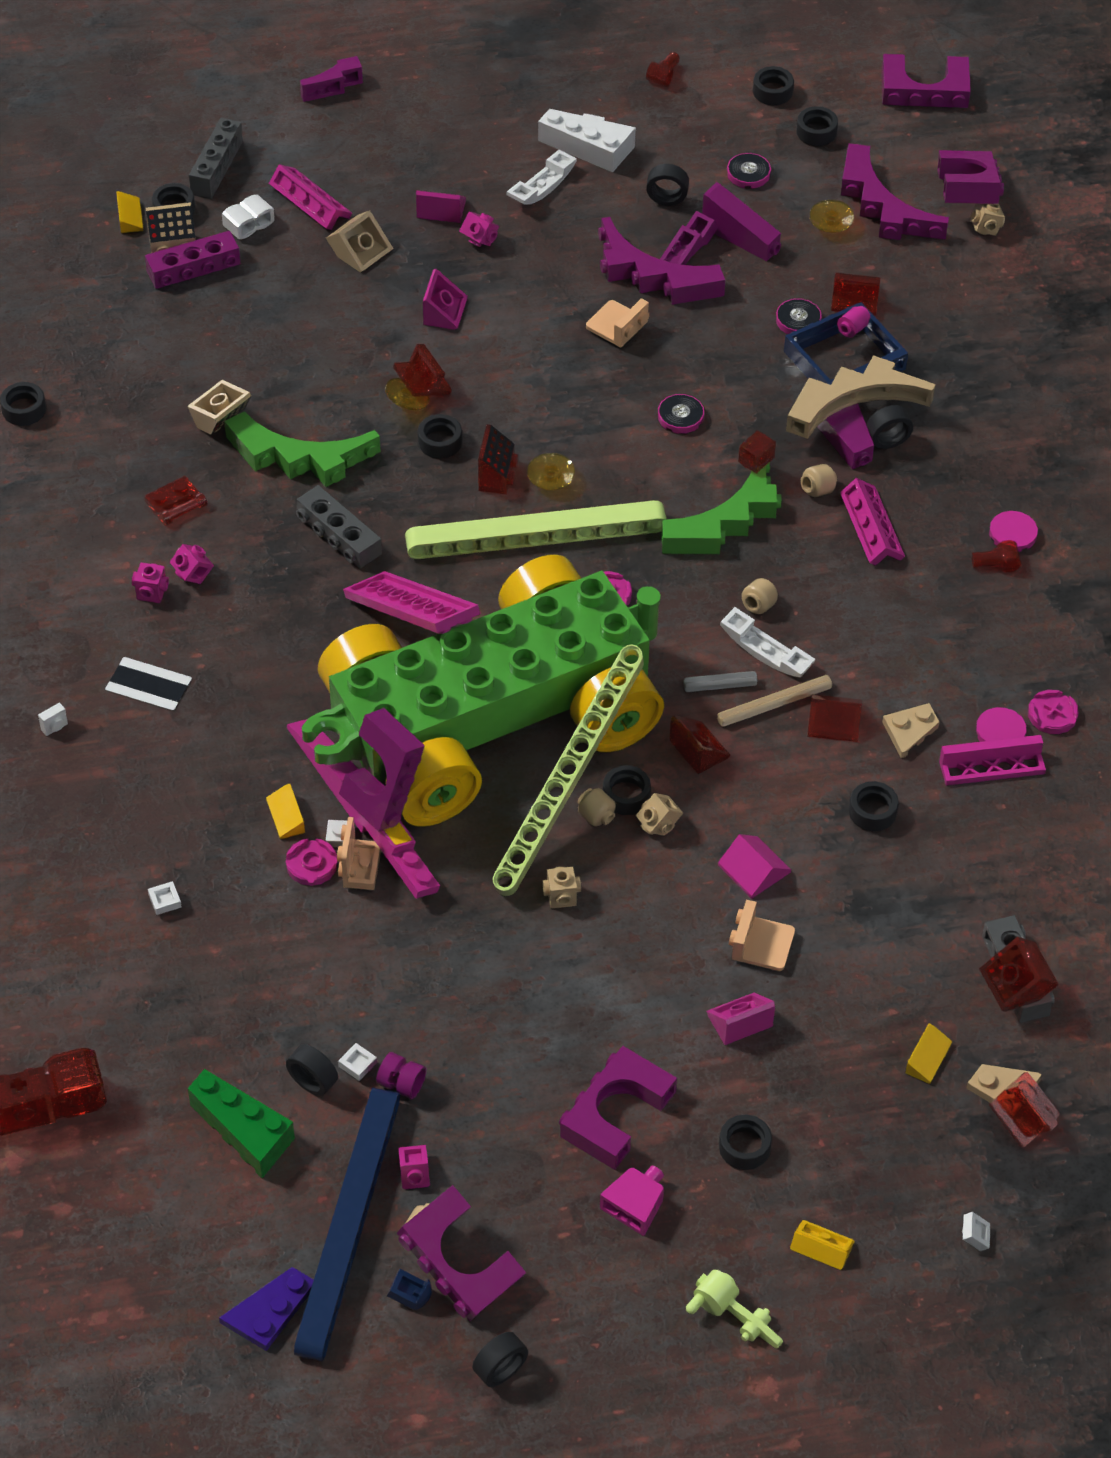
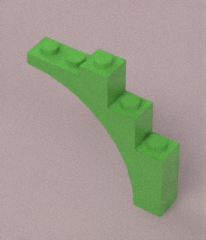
M245 411L224 421L226 438L255 472L276 462L290 479L311 470L325 487L345 478V469L380 452V436L375 430L341 441L314 442L293 439L272 432L255 422Z
M755 449V454L759 453L765 457V449ZM756 456V459L761 460V457ZM765 458L761 463L755 462V466L753 465L750 476L742 488L718 507L699 515L662 520V554H720V546L725 544V536H748L749 526H753V518H776V510L781 508V494H777L776 484H771V476H766V473L770 472V459Z

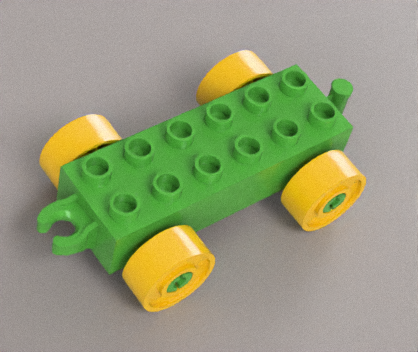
M545 555L525 563L508 577L498 597L501 610L452 628L446 633L431 636L402 648L392 630L384 625L367 624L353 628L336 638L320 657L318 674L330 693L331 709L319 712L306 720L302 726L303 741L306 743L313 742L323 731L336 732L340 736L336 744L331 746L318 744L315 746V762L332 765L349 762L350 760H359L363 767L384 784L387 781V774L381 757L358 734L366 714L385 708L425 745L421 762L417 767L414 782L410 787L408 799L401 814L408 823L415 826L439 824L463 811L475 799L481 788L482 776L466 750L569 709L570 715L578 727L622 648L627 645H636L643 654V668L596 751L613 752L626 748L646 736L658 723L664 710V701L648 678L649 643L657 636L660 592L653 587H642L638 590L636 605L627 607L603 570L581 578L566 557L561 555ZM629 655L625 658V661L629 664H633L638 660L636 655ZM616 677L612 683L616 686H621L626 682V679L624 677ZM604 699L600 702V706L609 708L613 705L614 701ZM591 721L587 727L590 730H597L601 723L599 721Z

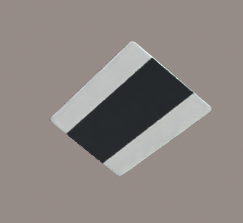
M123 657L105 690L174 710L192 678Z

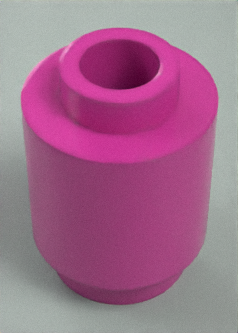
M863 306L853 307L838 319L837 325L840 333L846 337H854L868 325L870 313Z

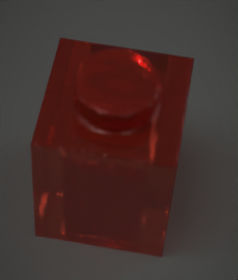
M757 430L739 446L738 462L757 474L775 458L776 441Z

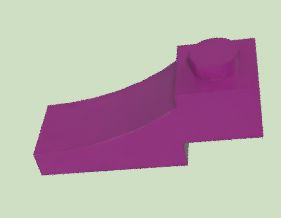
M354 56L337 60V64L327 71L300 80L303 102L345 93L344 87L362 84V66L358 57Z
M696 211L688 224L681 226L660 260L686 265L703 245L706 246L718 229L715 220Z

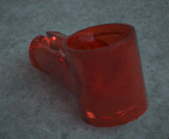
M672 51L659 63L651 62L646 72V79L665 87L669 86L673 78V68L680 61L679 55Z
M1012 540L1000 542L992 551L972 552L973 568L995 566L1000 567L1003 572L1010 573L1015 572L1021 567L1018 546Z

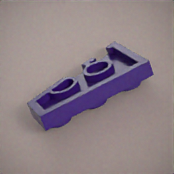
M291 1267L219 1317V1322L267 1351L309 1296L314 1279Z

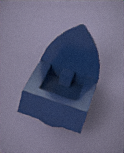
M399 1269L387 1297L413 1310L420 1309L431 1298V1281L429 1279L424 1281Z

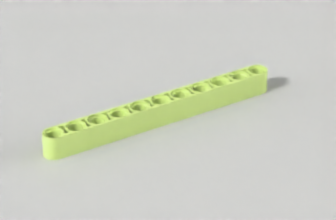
M645 501L417 526L405 532L408 555L413 559H424L658 533L662 531V520L666 519V514L662 502Z
M627 645L620 651L495 871L493 883L499 894L510 896L517 891L644 665L643 654L638 646ZM629 655H636L638 660L633 664H629L625 661V658ZM616 677H624L626 679V682L621 686H616L612 683ZM604 699L614 701L613 705L609 708H603L600 706V702ZM591 721H599L601 723L597 730H590L587 726ZM579 743H586L589 746L585 752H577L575 747ZM567 765L576 767L575 772L571 775L564 774L562 770ZM555 787L563 789V793L559 797H552L550 791ZM546 809L551 814L547 819L542 820L537 817L538 812ZM529 832H536L538 834L537 839L533 842L525 841L524 837ZM517 854L525 856L524 862L519 865L513 864L512 858ZM507 876L512 878L510 886L501 887L499 885L501 878Z

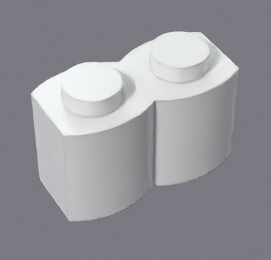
M259 195L249 196L240 204H235L225 209L222 213L223 226L238 239L247 238L256 230L264 229L274 222V208Z

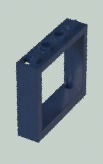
M862 302L831 314L822 320L811 323L785 336L784 353L808 379L812 378L829 385L832 384L834 379L830 380L803 349L840 333L837 325L838 319L853 307H865ZM869 311V323L862 330L885 354V356L880 358L894 362V370L898 372L905 370L908 352ZM869 363L854 369V371L863 374Z

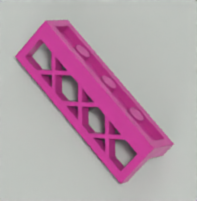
M279 164L269 182L271 186L326 229L332 230L338 217L349 219L352 215L351 211L296 168Z
M855 478L840 494L869 563L877 565L887 555L897 560H902L905 557L876 487Z
M1041 735L942 746L939 759L946 786L1042 775L1046 771L1041 755L1043 747ZM1035 759L1037 766L1028 767L1022 763L1024 760ZM1007 762L1013 765L1010 770H1003L998 765L999 763ZM975 765H983L988 770L987 772L979 773L973 770ZM949 768H958L964 772L962 775L950 776Z

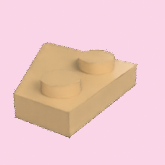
M930 703L884 715L882 720L901 758H905L913 746L921 744L927 735H931L939 727V720Z
M982 1064L967 1083L966 1089L1013 1117L1040 1082L1041 1074Z

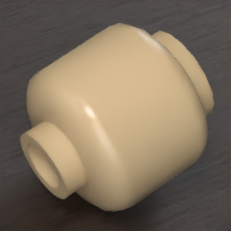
M826 464L805 469L801 477L802 489L811 497L830 494L836 487V473Z
M764 578L754 580L742 592V601L745 608L755 614H763L775 605L778 599L776 587Z
M600 788L586 790L577 801L579 804V814L592 826L607 825L615 817V801Z

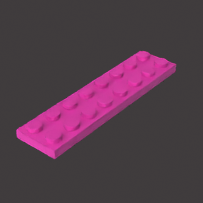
M386 571L343 589L347 599L436 632L437 634L446 633L457 624L469 623L473 620V617L481 614L478 604Z

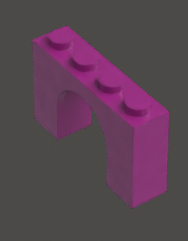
M883 54L881 70L882 105L968 108L970 98L969 57L947 56L945 79L934 84H922L912 80L906 74L905 55Z
M939 150L937 172L939 179H944L943 196L945 203L999 204V196H1003L1004 183H1001L1002 178L999 175L997 159L993 158L992 151Z
M382 708L364 716L358 735L381 757L387 774L386 786L363 767L345 774L339 792L378 831L395 827L400 822L401 813L407 802V796L414 782V776L421 762V756L425 747L385 708Z
M622 1046L617 1053L613 1052L609 1056L603 1071H598L593 1076L590 1087L586 1092H580L575 1100L574 1107L570 1111L566 1110L559 1121L560 1137L615 1170L630 1152L631 1136L605 1121L597 1110L598 1106L609 1096L630 1094L662 1111L676 1093L677 1077Z
M452 1185L404 1224L397 1232L403 1248L407 1251L411 1250L417 1257L419 1267L425 1273H430L436 1280L435 1284L438 1290L443 1295H448L452 1299L457 1313L471 1321L520 1280L526 1272L509 1251L487 1269L476 1274L460 1273L447 1264L441 1252L443 1232L471 1207Z

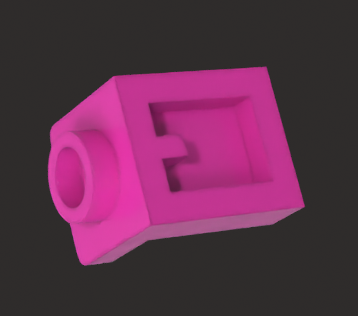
M426 1145L398 1148L402 1188L429 1187L430 1179Z

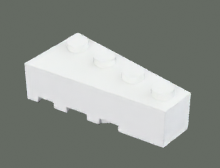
M549 109L538 121V141L610 172H614L635 147L636 127Z

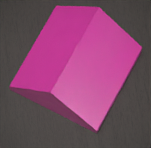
M416 190L417 218L460 223L466 197Z
M438 269L433 270L423 299V325L455 330L459 326L468 296Z
M739 834L718 862V866L751 899L791 873V869L758 836Z
M754 992L706 1012L724 1045L773 1027L775 1004L773 1000Z

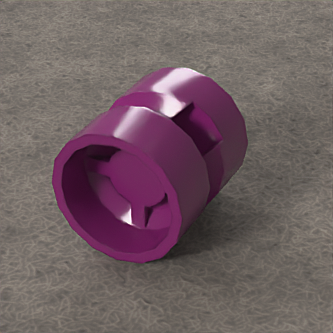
M389 1052L380 1065L376 1083L389 1090L396 1088L400 1095L414 1099L424 1083L427 1068L414 1061L407 1063L405 1057Z

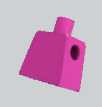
M650 1166L645 1174L635 1168L628 1169L601 1193L600 1209L644 1236L663 1201L664 1187L659 1184L664 1177L663 1172L656 1166Z

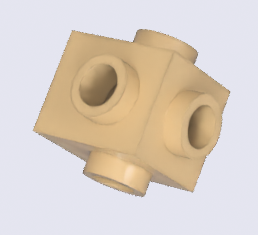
M975 204L970 215L976 232L983 235L991 234L996 236L999 228L1003 226L1005 216L999 204Z
M654 793L650 799L642 804L641 810L637 813L636 817L642 823L641 827L648 834L665 836L674 828L676 821L683 812L669 796Z
M573 867L547 869V880H543L544 896L549 897L550 909L576 906L577 892H581V882L579 876L575 877Z

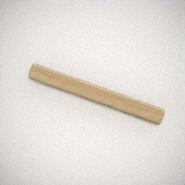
M824 675L718 713V722L724 727L832 688V681L828 675Z

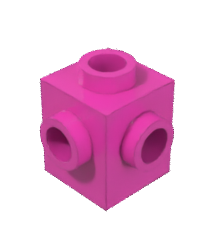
M469 211L459 232L470 237L468 241L480 247L481 244L490 246L496 239L500 226L493 222V217L485 213L480 215Z
M182 544L169 562L175 568V573L178 577L198 584L203 582L214 566L205 555L206 552L198 545L191 546L187 544Z
M141 562L138 571H134L132 576V586H135L137 600L161 603L164 592L167 591L169 585V577L165 574V567Z

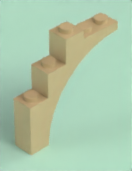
M876 356L872 357L863 374L841 366L831 385L812 378L807 380L788 414L786 431L808 439L815 428L827 417L843 408L862 402L901 400L930 407L936 384L894 370V362Z

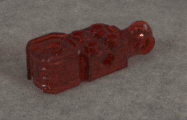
M78 1048L54 1054L45 1061L42 1067L27 1068L22 1072L10 1075H0V1135L4 1136L55 1123L56 1119L62 1117L71 1118L95 1112L107 1103V1099L104 1094V1083L101 1078L102 1075L95 1050Z

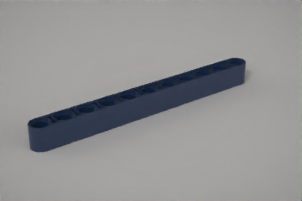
M378 1088L371 1089L294 1347L295 1356L324 1361L397 1115L400 1102V1093Z

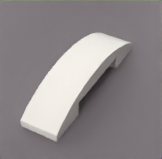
M561 150L556 151L546 160L545 168L526 183L519 181L507 191V196L523 204H532L543 199L565 179L575 165L577 158Z
M736 607L720 622V626L738 645L761 662L780 672L801 677L815 662V658L795 646L790 650L753 626L755 620Z

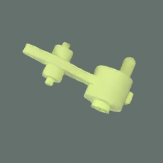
M712 1270L707 1276L703 1273L695 1284L697 1288L693 1293L694 1297L686 1306L687 1313L694 1314L702 1307L715 1316H721L725 1310H728L744 1324L740 1328L743 1341H754L759 1336L774 1348L778 1349L783 1340L767 1326L771 1321L770 1311L766 1308L764 1310L758 1308L754 1313H751L736 1302L735 1298L739 1295V1289L730 1275L719 1270Z

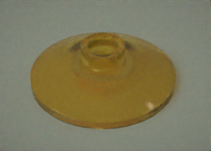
M824 200L816 203L811 208L810 221L819 230L836 233L844 231L852 225L854 213L847 204L841 201Z
M393 378L385 385L387 397L402 408L416 411L426 408L429 404L430 398L427 391L414 381L405 378Z
M545 453L535 457L529 463L527 473L529 480L535 486L545 490H558L572 482L575 476V467L570 459L561 454Z

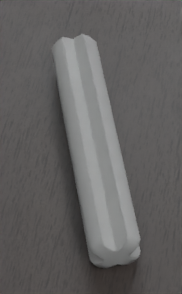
M755 671L684 678V689L686 692L757 685V674Z

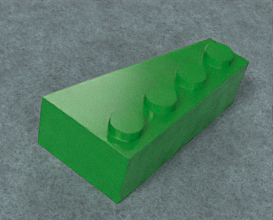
M206 1069L188 1087L190 1106L212 1128H215L222 1135V1139L228 1145L231 1144L238 1151L240 1157L255 1169V1172L261 1179L295 1139L293 1121Z

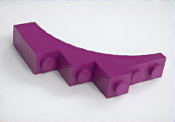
M848 144L841 195L862 198L860 216L881 219L880 238L901 240V234L946 240L949 217L924 212L896 198L877 178L870 160V146Z
M611 217L601 218L598 236L600 241H604L603 260H600L601 272L606 274L608 282L632 278L633 284H637L640 293L664 289V294L669 296L672 305L724 296L725 278L720 264L691 266L657 259L631 245L618 232Z

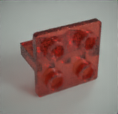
M835 273L831 311L840 312L847 307L862 302L876 316L881 278Z
M416 344L409 362H397L393 365V369L414 397L448 395L452 392L451 387L444 379L445 372L425 344Z
M1028 1072L1021 1074L989 1103V1107L1020 1147H1025L1038 1134L1051 1131L1059 1124L1056 1121V1118L1059 1116L1058 1110Z

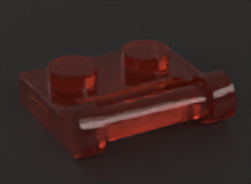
M186 476L144 496L145 503L165 526L173 523L174 519L198 507L203 508L208 505L203 493H199Z

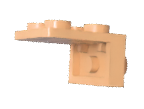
M641 298L629 309L614 300H610L586 323V329L621 348L648 322L649 302Z
M348 817L347 825H342L341 829L343 845L338 846L337 862H339L338 877L343 878L344 888L374 890L381 849L375 841L356 840L354 817Z
M746 899L744 909H739L736 916L735 924H738L737 930H732L729 939V945L733 946L732 960L776 971L784 970L795 934V928L791 925L755 917L757 902Z

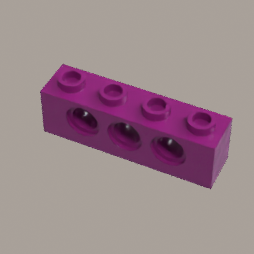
M230 231L145 255L146 270L155 289L241 264L239 247Z

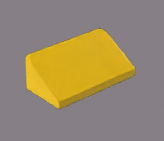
M116 191L121 233L143 231L140 198Z
M291 784L281 787L266 797L280 839L305 833L304 821Z
M929 1023L908 1060L905 1073L931 1084L952 1044V1040Z
M802 1220L794 1233L790 1249L841 1270L855 1241Z

